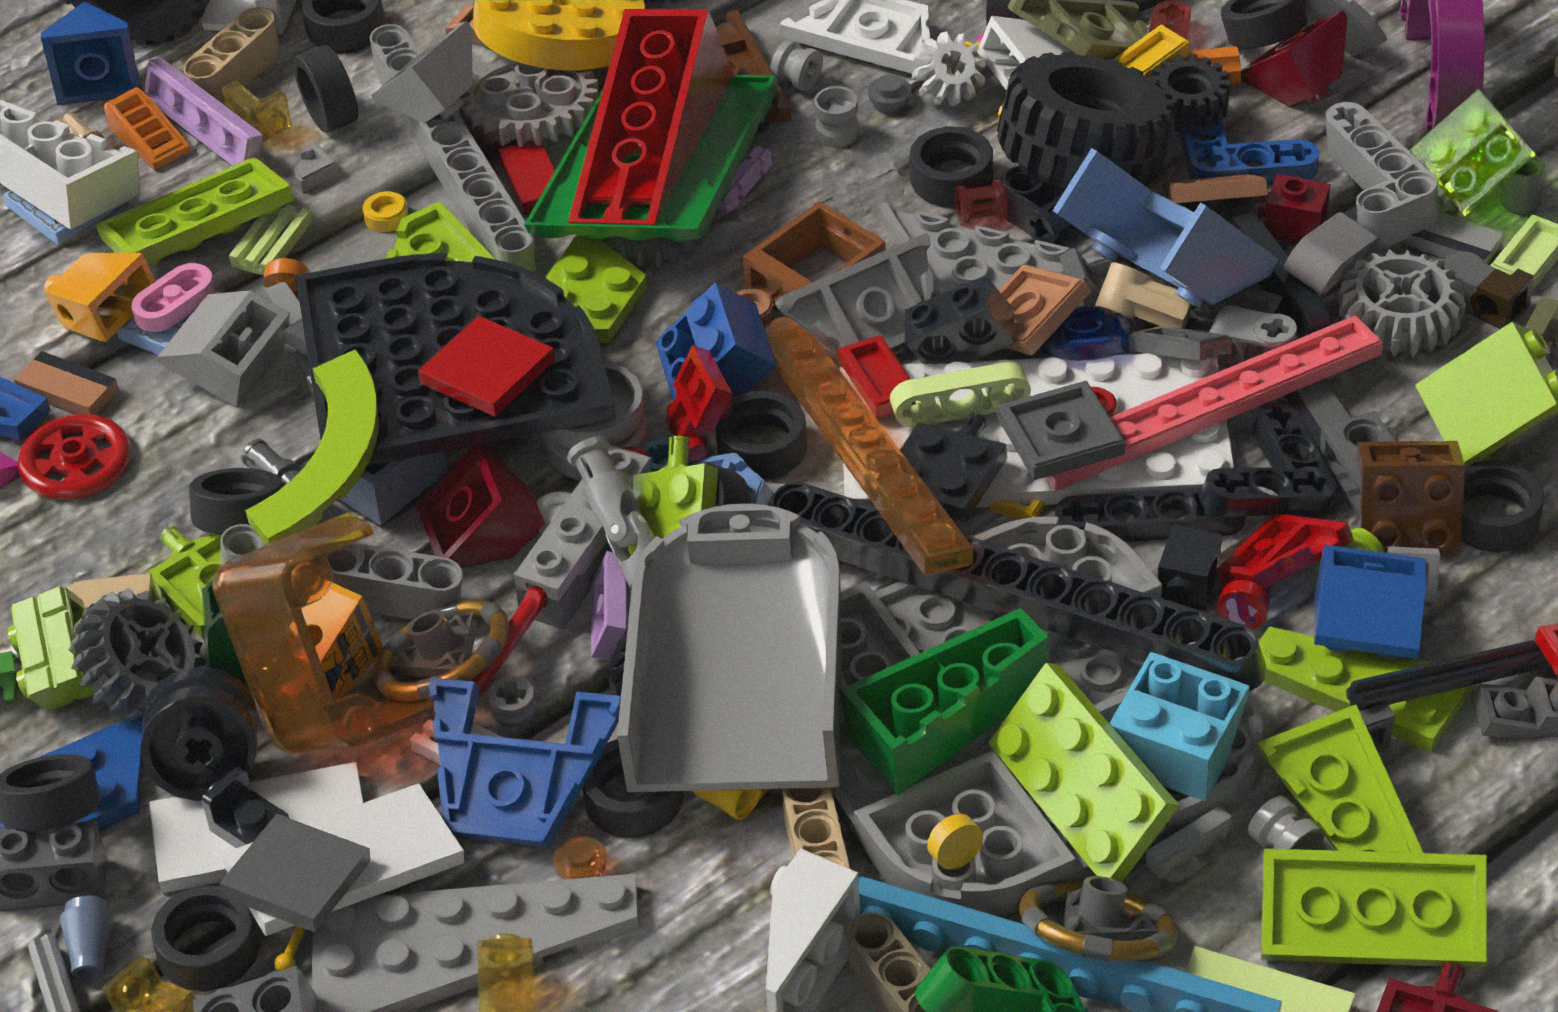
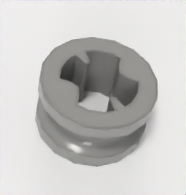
M508 676L497 680L490 687L488 696L491 714L498 724L506 727L522 726L535 716L534 689L528 680L518 676ZM517 698V704L508 705V699Z

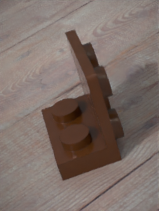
M1458 441L1358 442L1357 462L1362 479L1360 528L1369 531L1379 540L1384 553H1387L1388 547L1439 549L1440 556L1459 555L1461 552L1465 463Z

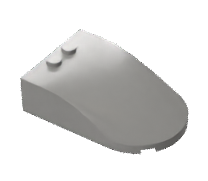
M722 505L704 509L680 519L681 527L669 533L663 539L656 536L644 549L636 564L632 580L617 733L627 792L839 787L842 721L840 691L842 689L841 582L839 563L831 542L822 531L816 533L802 524L799 515L768 505Z

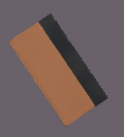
M41 351L14 379L15 384L46 397L49 404L76 414L96 415L119 391L116 378Z

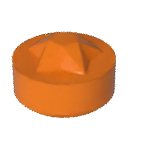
M275 259L265 266L263 284L268 288L285 282L294 294H298L295 275L310 273V270L302 262L294 259Z

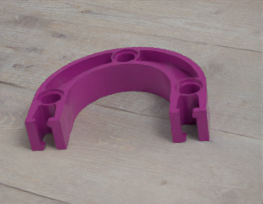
M1401 0L1400 17L1401 21H1406L1404 28L1405 39H1431V72L1425 118L1427 131L1432 130V135L1430 136L1431 151L1476 149L1484 83L1483 1Z

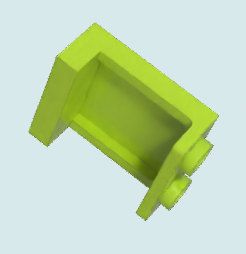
M1511 322L1415 384L1444 441H1458L1465 467L1474 462L1491 460L1489 454L1549 416L1558 413V370L1555 369L1553 371L1545 356L1550 351L1545 340L1537 330H1529Z

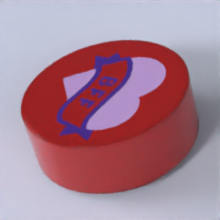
M1247 580L1232 581L1225 585L1221 591L1217 612L1221 618L1243 624L1253 630L1263 625L1266 621L1270 608V598L1268 593L1254 582Z

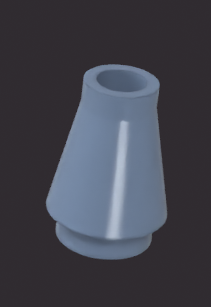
M79 896L65 904V911L60 915L59 920L71 962V975L75 979L82 981L96 980L105 973L104 962L114 914L109 910L108 902L105 899L97 896Z

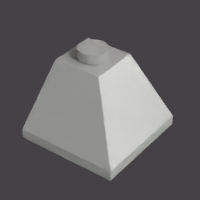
M465 21L424 49L371 95L372 98L381 105L423 123H426L438 114L443 119L452 115L464 104L460 96L473 86L471 25Z

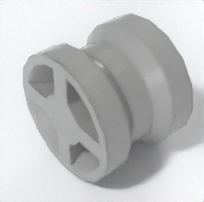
M785 40L773 55L770 70L776 76L777 81L781 83L790 81L796 89L808 91L815 85L820 76L823 57L815 49L807 48L803 50L799 43Z

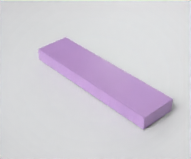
M163 58L149 60L144 93L150 97L165 115L232 166L254 156L260 159L263 140L262 133Z

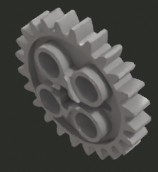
M501 57V65L496 66L492 63H486V72L473 71V86L460 96L464 102L460 107L461 119H464V124L467 128L472 127L474 136L485 134L486 142H490L497 137L500 138L502 146H505L511 140H517L518 147H523L527 140H533L537 146H541L542 138L547 137L554 142H558V134L563 133L573 136V126L580 128L599 96L598 81L594 79L592 70L568 71L545 69Z

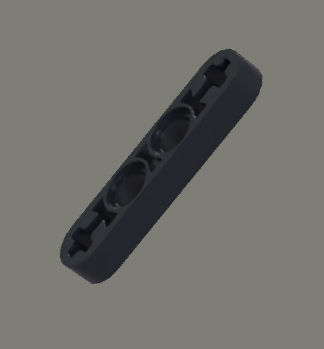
M1247 211L1228 217L1226 221L1280 260L1271 276L1257 284L1264 291L1283 296L1280 314L1289 316L1295 321L1297 326L1296 336L1302 338L1330 326L1328 311L1318 294L1283 269L1288 256L1257 215L1252 211Z
M1202 488L1077 495L1066 497L1055 508V517H1059V525H1072L1084 530L1086 522L1111 532L1124 542L1166 540L1170 535L1173 524L1229 536L1241 531L1245 526L1246 516L1226 517L1208 511L1199 499ZM1170 509H1179L1184 511L1187 516L1183 519L1172 520L1166 518L1162 513ZM1197 510H1202V516H1197ZM1120 512H1131L1139 518L1133 522L1125 523L1117 521L1113 516ZM1104 516V521L1098 522V517ZM1073 518H1080L1081 522H1073Z

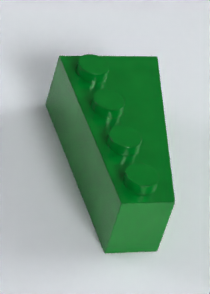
M1019 608L840 689L846 736L899 796L1011 712L1044 664L1050 663L1048 636L1022 608Z

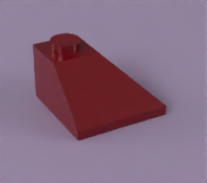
M1344 10L1310 24L1292 37L1278 42L1241 69V81L1288 107L1303 100L1308 105H1311L1326 97L1331 92L1328 85L1342 76L1348 20Z
M486 444L472 446L417 506L434 555L451 559L460 568L514 557L528 541H531L537 535L539 529L545 524L533 492Z

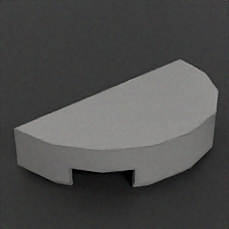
M1218 806L1146 851V865L1149 870L1158 878H1165L1171 883H1178L1191 877L1208 862L1201 855L1210 846L1214 838L1218 836L1222 840L1225 839L1233 816Z

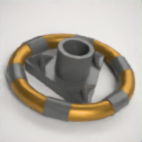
M463 600L446 604L419 615L396 632L381 649L373 670L374 685L387 698L411 702L431 699L429 690L430 678L470 681L486 669L502 651L509 633L507 614L493 602ZM476 618H481L491 628L488 637L472 654L478 626ZM392 669L395 675L430 678L413 683L399 682L392 675Z
M1090 876L1085 878L1084 881L1046 882L1027 890L1019 904V913L1024 925L1037 937L1059 948L1084 957L1124 962L1156 959L1170 952L1178 938L1177 926L1172 916L1164 909L1142 896L1127 891V887L1123 883L1108 877ZM1066 901L1064 927L1053 922L1040 908L1053 902ZM1123 911L1131 913L1132 915H1126L1123 913Z

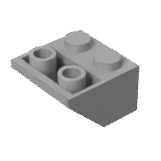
M251 290L208 294L158 355L157 362L237 407L286 344L284 330L288 328L290 312Z

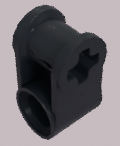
M1014 166L1004 173L1001 212L1008 222L1028 233L1034 240L1052 244L1058 240L1059 234L1068 227H1074L1052 211L1066 189L1053 182L1051 184L1039 180L1037 175L1033 173L1027 174L1019 166Z

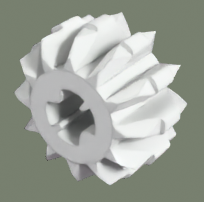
M947 31L940 33L937 41L928 38L922 44L923 51H918L913 58V62L919 67L913 71L912 79L925 82L919 89L920 95H925L930 90L935 93L933 97L934 105H940L945 96L951 107L957 106L961 102V97L970 101L976 95L975 87H981L985 81V77L979 71L983 70L986 66V60L974 58L975 53L979 50L978 44H972L969 48L964 46V33L958 34L953 42ZM945 63L952 66L951 73L953 75H949L948 73H946L947 66L945 65Z

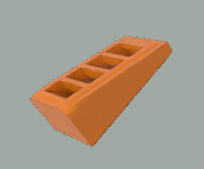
M135 87L105 103L104 111L109 130L129 148L136 150L137 155L154 171L191 152L188 142L150 97L139 87ZM167 141V143L163 144L162 146H160V147H158V148H156V149H154V150L151 149V148H153V147H155V146L161 144L162 142Z

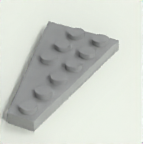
M635 874L376 895L333 911L327 916L316 932H313L312 989L317 995L319 1012H390L407 1005L418 1009L496 981V973L522 965L524 970L544 964L543 957L569 947L580 951L639 930Z

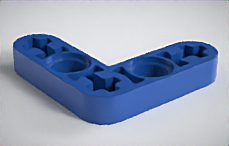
M1212 122V129L1204 131L1202 126H1198L1197 133H1189V127H1183L1182 132H1180L1190 179L1251 174L1264 177L1267 185L1274 183L1277 174L1311 180L1318 173L1319 150L1316 145L1306 140L1294 139L1227 144L1223 122L1219 125ZM1202 135L1210 136L1214 139L1210 141H1199L1194 139V137ZM1211 159L1212 167H1207L1204 160ZM1248 161H1259L1264 163L1265 165L1260 167H1250L1245 165L1244 163Z

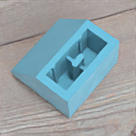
M1150 652L1112 717L1110 725L1163 787L1206 802L1227 763L1250 686Z

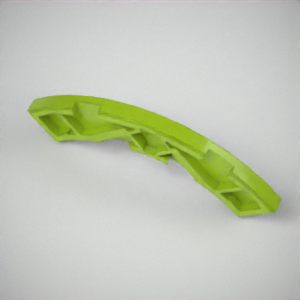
M356 350L313 368L315 382L322 390L328 403V417L322 440L312 458L278 492L245 510L249 524L270 551L295 539L323 519L322 512L331 506L337 498L342 500L349 494L371 459L379 429L378 402L372 377L365 362Z

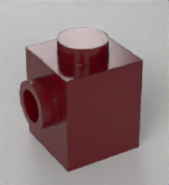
M1277 174L1271 191H1267V195L1261 196L1258 217L1265 218L1264 226L1274 239L1299 243L1308 233L1327 221L1331 184Z

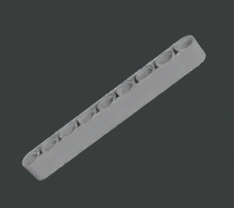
M394 24L382 25L371 32L370 43L374 69L380 83L384 85L419 55L420 51L407 30L402 26ZM455 111L446 119H443L438 114L426 123L398 112L471 234L496 260L523 267L537 274L533 234H528L524 226L525 220L458 112Z

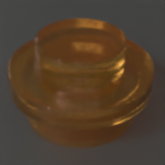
M587 836L573 837L565 840L557 847L553 857L554 867L557 874L563 880L601 877L607 865L606 850L594 838Z

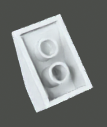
M800 848L788 866L783 865L778 869L770 888L772 908L766 977L768 1012L814 1011L848 960L847 927L851 920L860 915L858 872Z

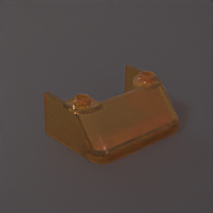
M350 512L223 563L213 578L214 595L251 695L255 700L266 735L278 749L286 753L294 754L364 746L435 716L434 704L428 700L405 702L388 698L377 703L365 694L355 693L334 701L301 608L321 600L331 587L332 570L326 554L374 535L369 523Z

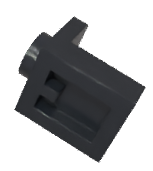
M238 766L223 779L214 782L208 792L202 797L209 830L235 848L254 842L276 814L289 818L288 813L251 790L247 772Z

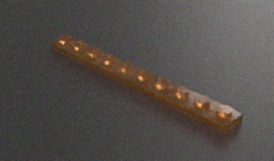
M780 317L773 320L772 323L763 324L777 365L775 367L923 574L930 575L973 565V547L817 339L789 317Z

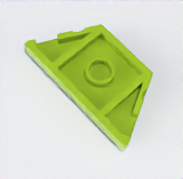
M576 235L545 277L564 290V297L575 307L579 305L584 310L594 327L599 343L611 342L647 289V278L644 272L600 239H587L581 235Z

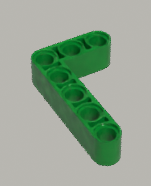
M959 946L950 947L946 950L919 983L915 991L917 1001L926 1012H1087L1068 975L1054 963L1042 959Z

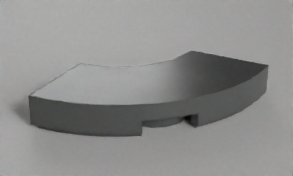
M1302 0L1307 15V24L1304 27L1344 10L1348 17L1345 49L1351 57L1378 47L1388 40L1373 17L1354 0L1349 3L1346 0Z

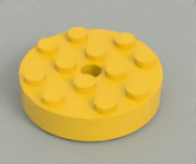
M475 0L473 28L477 37L488 48L513 61L553 70H591L610 66L624 9H645L644 0Z

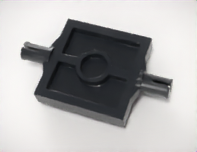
M975 412L967 416L966 421L960 430L957 431L917 423L876 484L878 500L900 505L906 509L903 515L921 521L929 516L948 517L967 522L1008 458L1006 444L978 437L986 427L987 422L979 413L975 417Z

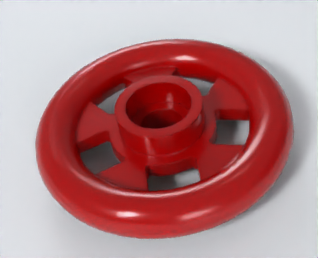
M94 414L67 415L45 423L27 438L18 455V471L27 487L41 496L55 500L82 499L104 491L122 476L130 462L131 443L122 427L108 418ZM83 432L82 437H68L63 440L65 435ZM104 438L107 439L111 446L98 451L94 442ZM43 449H52L50 459H38V456ZM96 463L100 464L103 467L101 470H99L91 476H87L85 474L89 472ZM55 470L66 475L63 481L52 480L48 477Z

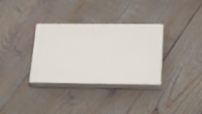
M356 762L249 782L251 790L288 813L290 819L303 824L363 803ZM178 797L150 801L157 873L161 892L168 893L221 882L228 873L224 867L223 853L233 850L235 847L209 830L202 801Z
M419 783L306 823V825L370 848V863L331 912L464 863V850ZM252 843L223 853L224 867L227 872L232 869ZM249 907L265 936L295 926Z

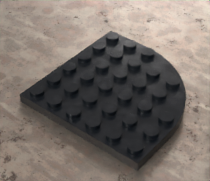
M433 253L392 257L295 275L320 440H322L326 429L328 403L322 390L315 382L313 368L356 350L365 362L372 377L378 402L379 429L377 441L367 466L616 419L610 385L599 341L592 323L579 305L575 307L564 297L563 289L528 269L505 261L481 256H474L472 262L449 261L448 254ZM478 316L554 348L555 361L496 417L421 384L418 370Z

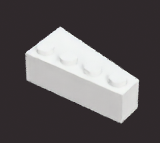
M0 100V183L70 230L140 195L136 150L123 146L117 151L107 147L106 139L90 134L85 139L70 133V127L67 124L57 120L54 122L37 121L35 112Z

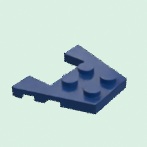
M430 678V697L434 700L435 709L433 730L434 738L438 741L440 767L437 770L442 819L454 837L549 848L619 723L621 696L576 692L567 739L563 744L471 734L480 693L479 686L472 681Z

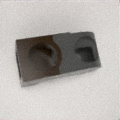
M1467 251L1454 252L1445 257L1443 270L1456 271L1453 279L1463 283L1464 302L1466 303L1465 313L1501 329L1509 323L1515 322L1530 306L1534 275L1519 268L1512 275L1485 264L1481 257Z

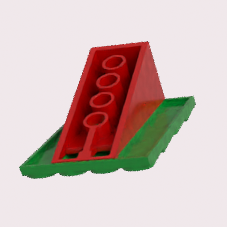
M624 9L604 87L525 222L524 226L528 234H537L544 238L581 235L584 238L594 240L605 239L611 236H624L627 239L636 241L648 240L654 237H667L670 240L679 242L693 241L704 237L708 232L719 203L724 202L741 159L747 155L758 126L764 122L779 86L776 76L734 75L708 9Z

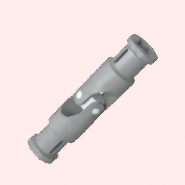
M595 436L573 446L568 452L567 459L571 466L578 468L586 485L584 494L597 520L603 525L607 541L632 590V580L638 559L655 536L648 522L640 513V507L624 473L617 471L608 453L610 444L607 438ZM635 544L637 548L631 555L627 547Z

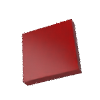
M478 316L418 370L420 383L496 417L555 361L554 348Z

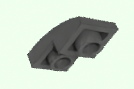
M1535 677L1527 690L1480 683L1471 696L1482 736L1518 739L1558 736V680Z

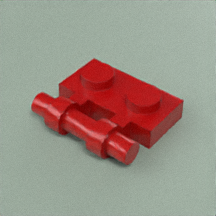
M692 345L673 383L677 395L674 401L669 403L666 408V423L675 436L690 438L688 457L690 460L698 462L703 460L707 454V440L704 432L712 434L719 419L726 417L732 402V392L710 351Z

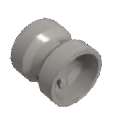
M841 86L827 87L819 91L814 98L815 115L818 117L815 122L817 140L821 144L833 148L852 144L859 135V123L856 118L858 112L857 95L853 90Z
M1277 796L1267 801L1257 810L1248 826L1249 836L1264 848L1319 850L1324 840L1322 829L1310 819H1301L1298 816L1299 810L1285 796Z

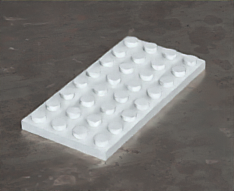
M1150 353L971 361L968 363L957 361L950 364H901L909 378L916 379L998 363L1014 362L1024 369L1031 387L1030 396L1087 380L1091 387L1106 389L1115 396L1117 400V414L1219 372L1217 357H1207L1206 360L1197 361ZM840 367L844 495L890 511H906L900 505L878 500L876 484L915 427L901 425L896 420L895 414L876 419L843 367ZM960 389L954 392L949 399L954 401L964 399L972 390ZM938 396L935 397L936 402L939 401ZM997 412L984 414L982 416L986 419L987 424L978 437L1006 444L1008 458L976 508L989 507V503H994V501H1012L1029 506L1032 500L1041 499V501H1044V505L1058 504L1066 497L1077 495L1200 489L1203 487L1207 474L1213 469L1234 468L1227 420L1055 492L1044 478L1033 480L997 419ZM967 418L930 425L957 431L960 430Z

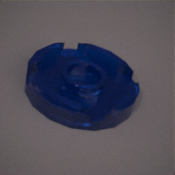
M1076 308L1039 348L1044 353L1053 357L1074 361L1112 357L1123 352L1129 346L1130 322L1119 313H1114L1113 319L1104 317V310H1099L1098 308Z

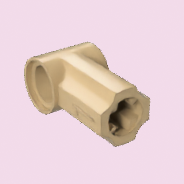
M1113 262L1110 265L1095 303L1097 309L1127 321H1133L1135 318L1156 327L1166 326L1181 329L1186 327L1193 305L1176 295V289L1151 281L1150 277L1143 272Z

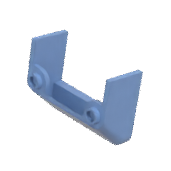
M1092 148L1052 210L1092 238L1095 243L1091 249L1112 262H1115L1117 257L1120 256L1178 287L1175 294L1197 308H1200L1203 302L1214 305L1270 277L1280 261L1206 205L1200 203L1195 212L1151 191Z

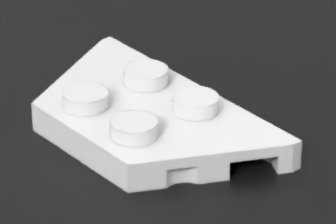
M822 0L809 7V16L797 22L788 17L780 23V38L911 74L919 67L913 62L915 54L918 51H923L922 44L926 39L930 38L928 5L909 0Z

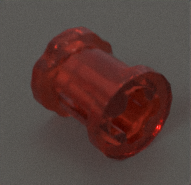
M1000 179L993 180L991 185L966 189L963 185L955 186V208L961 226L969 225L970 220L994 216L998 220L1007 218L1006 194ZM985 200L989 202L984 204L973 205V202Z

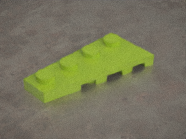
M1356 704L1256 743L1258 752L1314 823L1322 829L1325 837L1336 851L1424 853Z

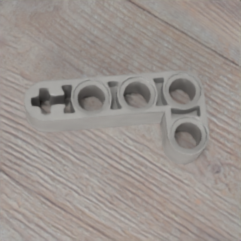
M1342 102L1331 106L1326 112L1327 151L1330 157L1364 190L1357 196L1356 200L1357 223L1379 237L1375 248L1391 246L1410 238V235L1434 226L1438 221V181L1436 177L1364 107L1353 102Z

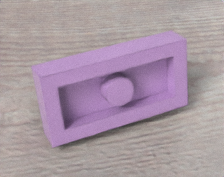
M609 551L606 552L591 583V657L611 661V655L615 653L618 641L627 639L628 610H630L631 589L614 553Z

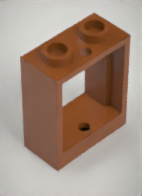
M819 201L743 255L745 289H759L766 292L772 298L773 308L781 312L775 304L781 296L813 283L792 270L791 267L820 246L847 261L845 265L835 271L837 272L885 251L886 242L877 234L869 232L848 219L844 214L836 212Z

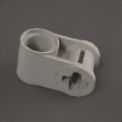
M1232 305L1223 307L1218 312L1209 332L1226 334L1228 337H1232V353L1227 355L1219 354V357H1217L1218 366L1229 368L1292 342L1297 334L1295 321L1283 314L1264 313ZM1280 327L1282 329V333L1278 334V328Z

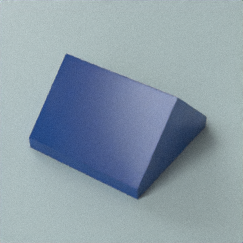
M83 2L41 32V41L57 105L113 99L135 87H139L142 90L127 22Z

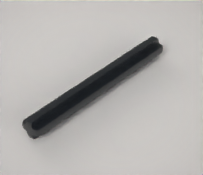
M1533 639L1355 680L1346 689V698L1350 701L1351 706L1356 704L1358 710L1361 711L1384 702L1391 705L1551 667V665Z

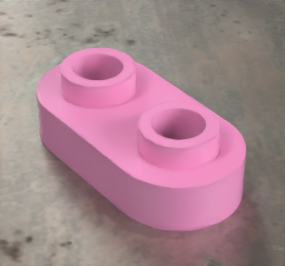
M198 263L180 265L137 294L132 301V311L137 326L149 332H162L195 311L208 294H214L215 292L210 269Z

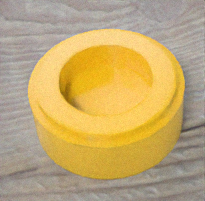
M384 191L370 196L363 204L365 224L369 229L376 232L387 233L396 231L401 218L409 215L406 199L395 192Z
M954 814L946 817L934 827L927 842V849L941 867L957 869L970 862L977 855L983 843V832L968 815Z

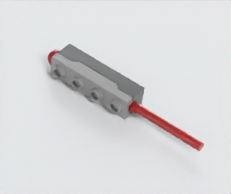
M613 445L609 446L608 453L616 470L624 473L631 489L633 487V475L652 472V460L645 449L639 446H628L624 449ZM583 479L514 573L515 586H517L518 609L509 620L507 641L500 654L486 669L470 680L479 686V697L534 620L562 630L565 628L590 592L591 583L606 552H613L607 541L603 525L597 520L584 494L586 485Z

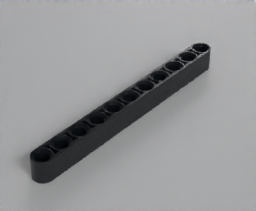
M791 482L781 486L771 499V506L799 515L801 523L816 533L822 531L831 542L837 559L1002 615L1022 608L1041 628L1145 662L1150 652L1249 685V692L1258 688L1265 680L1267 668L1258 637L1251 628L1243 624L803 482Z

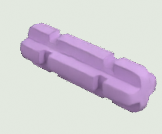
M755 146L745 156V159H742L724 202L719 203L717 210L721 209L725 213L731 212L760 180L762 175L773 165L771 160L772 153L769 149L764 150L760 146Z

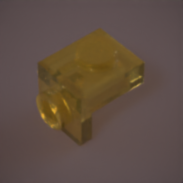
M237 80L222 87L225 106L262 133V142L292 126L287 96L282 91H277L259 100Z
M502 933L494 935L488 940L477 941L479 1012H535L532 939L520 938L515 934Z
M143 956L137 957L103 987V993L115 1012H194L193 1000L196 998L193 993L162 981L150 959Z

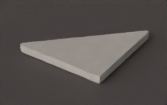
M882 202L877 204V216L896 246L921 234L928 233L931 246L927 249L928 272H933V292L936 296L985 275L999 290L1023 264L1056 273L1064 272L1059 256L1069 251L1070 248L1039 240H1035V244L1010 239V233L978 225H975V230L950 224L949 218L917 210L915 215L892 210L891 204ZM1097 254L1091 258L1083 257L1097 272V275L1108 273V260L1106 257Z

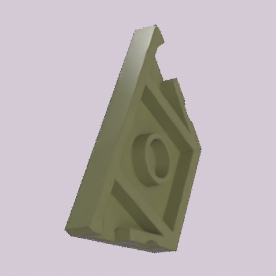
M1011 0L1008 5L1012 12L1072 50L1076 55L1085 56L1086 54L1097 55L1100 59L1113 60L1147 35L1145 23L1138 19L1137 21L1135 20L1139 6L1131 1Z

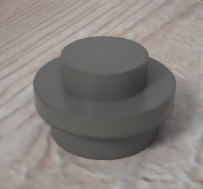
M884 75L870 83L868 98L878 112L895 114L901 112L907 106V102L911 98V86L905 79L896 75Z

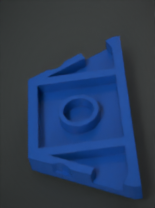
M142 716L130 722L125 719L40 756L76 754L89 758L93 763L101 800L96 810L76 822L96 820L100 831L140 813L142 793L139 783L144 774L140 750L143 731ZM0 821V829H5L4 825Z

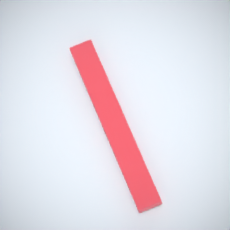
M1356 315L1111 416L1110 419L1125 441V455L1044 477V479L1055 492L1109 468L1135 459L1200 430L1261 406L1264 403L1273 401L1382 355L1383 342Z

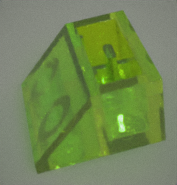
M1479 89L1409 150L1436 177L1439 187L1463 215H1467L1535 155L1522 135Z

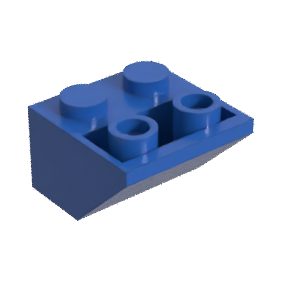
M716 282L702 296L696 298L691 307L671 327H668L655 342L673 401L677 395L673 383L692 345L710 351L732 392V398L750 392L777 366L756 303Z
M1324 545L1314 598V644L1325 646L1331 651L1340 653L1358 650L1376 653L1378 656L1390 660H1399L1404 657L1418 659L1427 582L1425 558Z

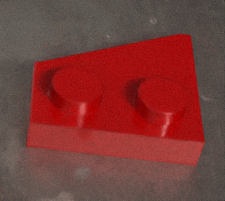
M1274 513L1216 569V573L1222 586L1236 580H1247L1266 589L1320 560L1324 545L1344 547L1351 543L1354 538L1347 522Z

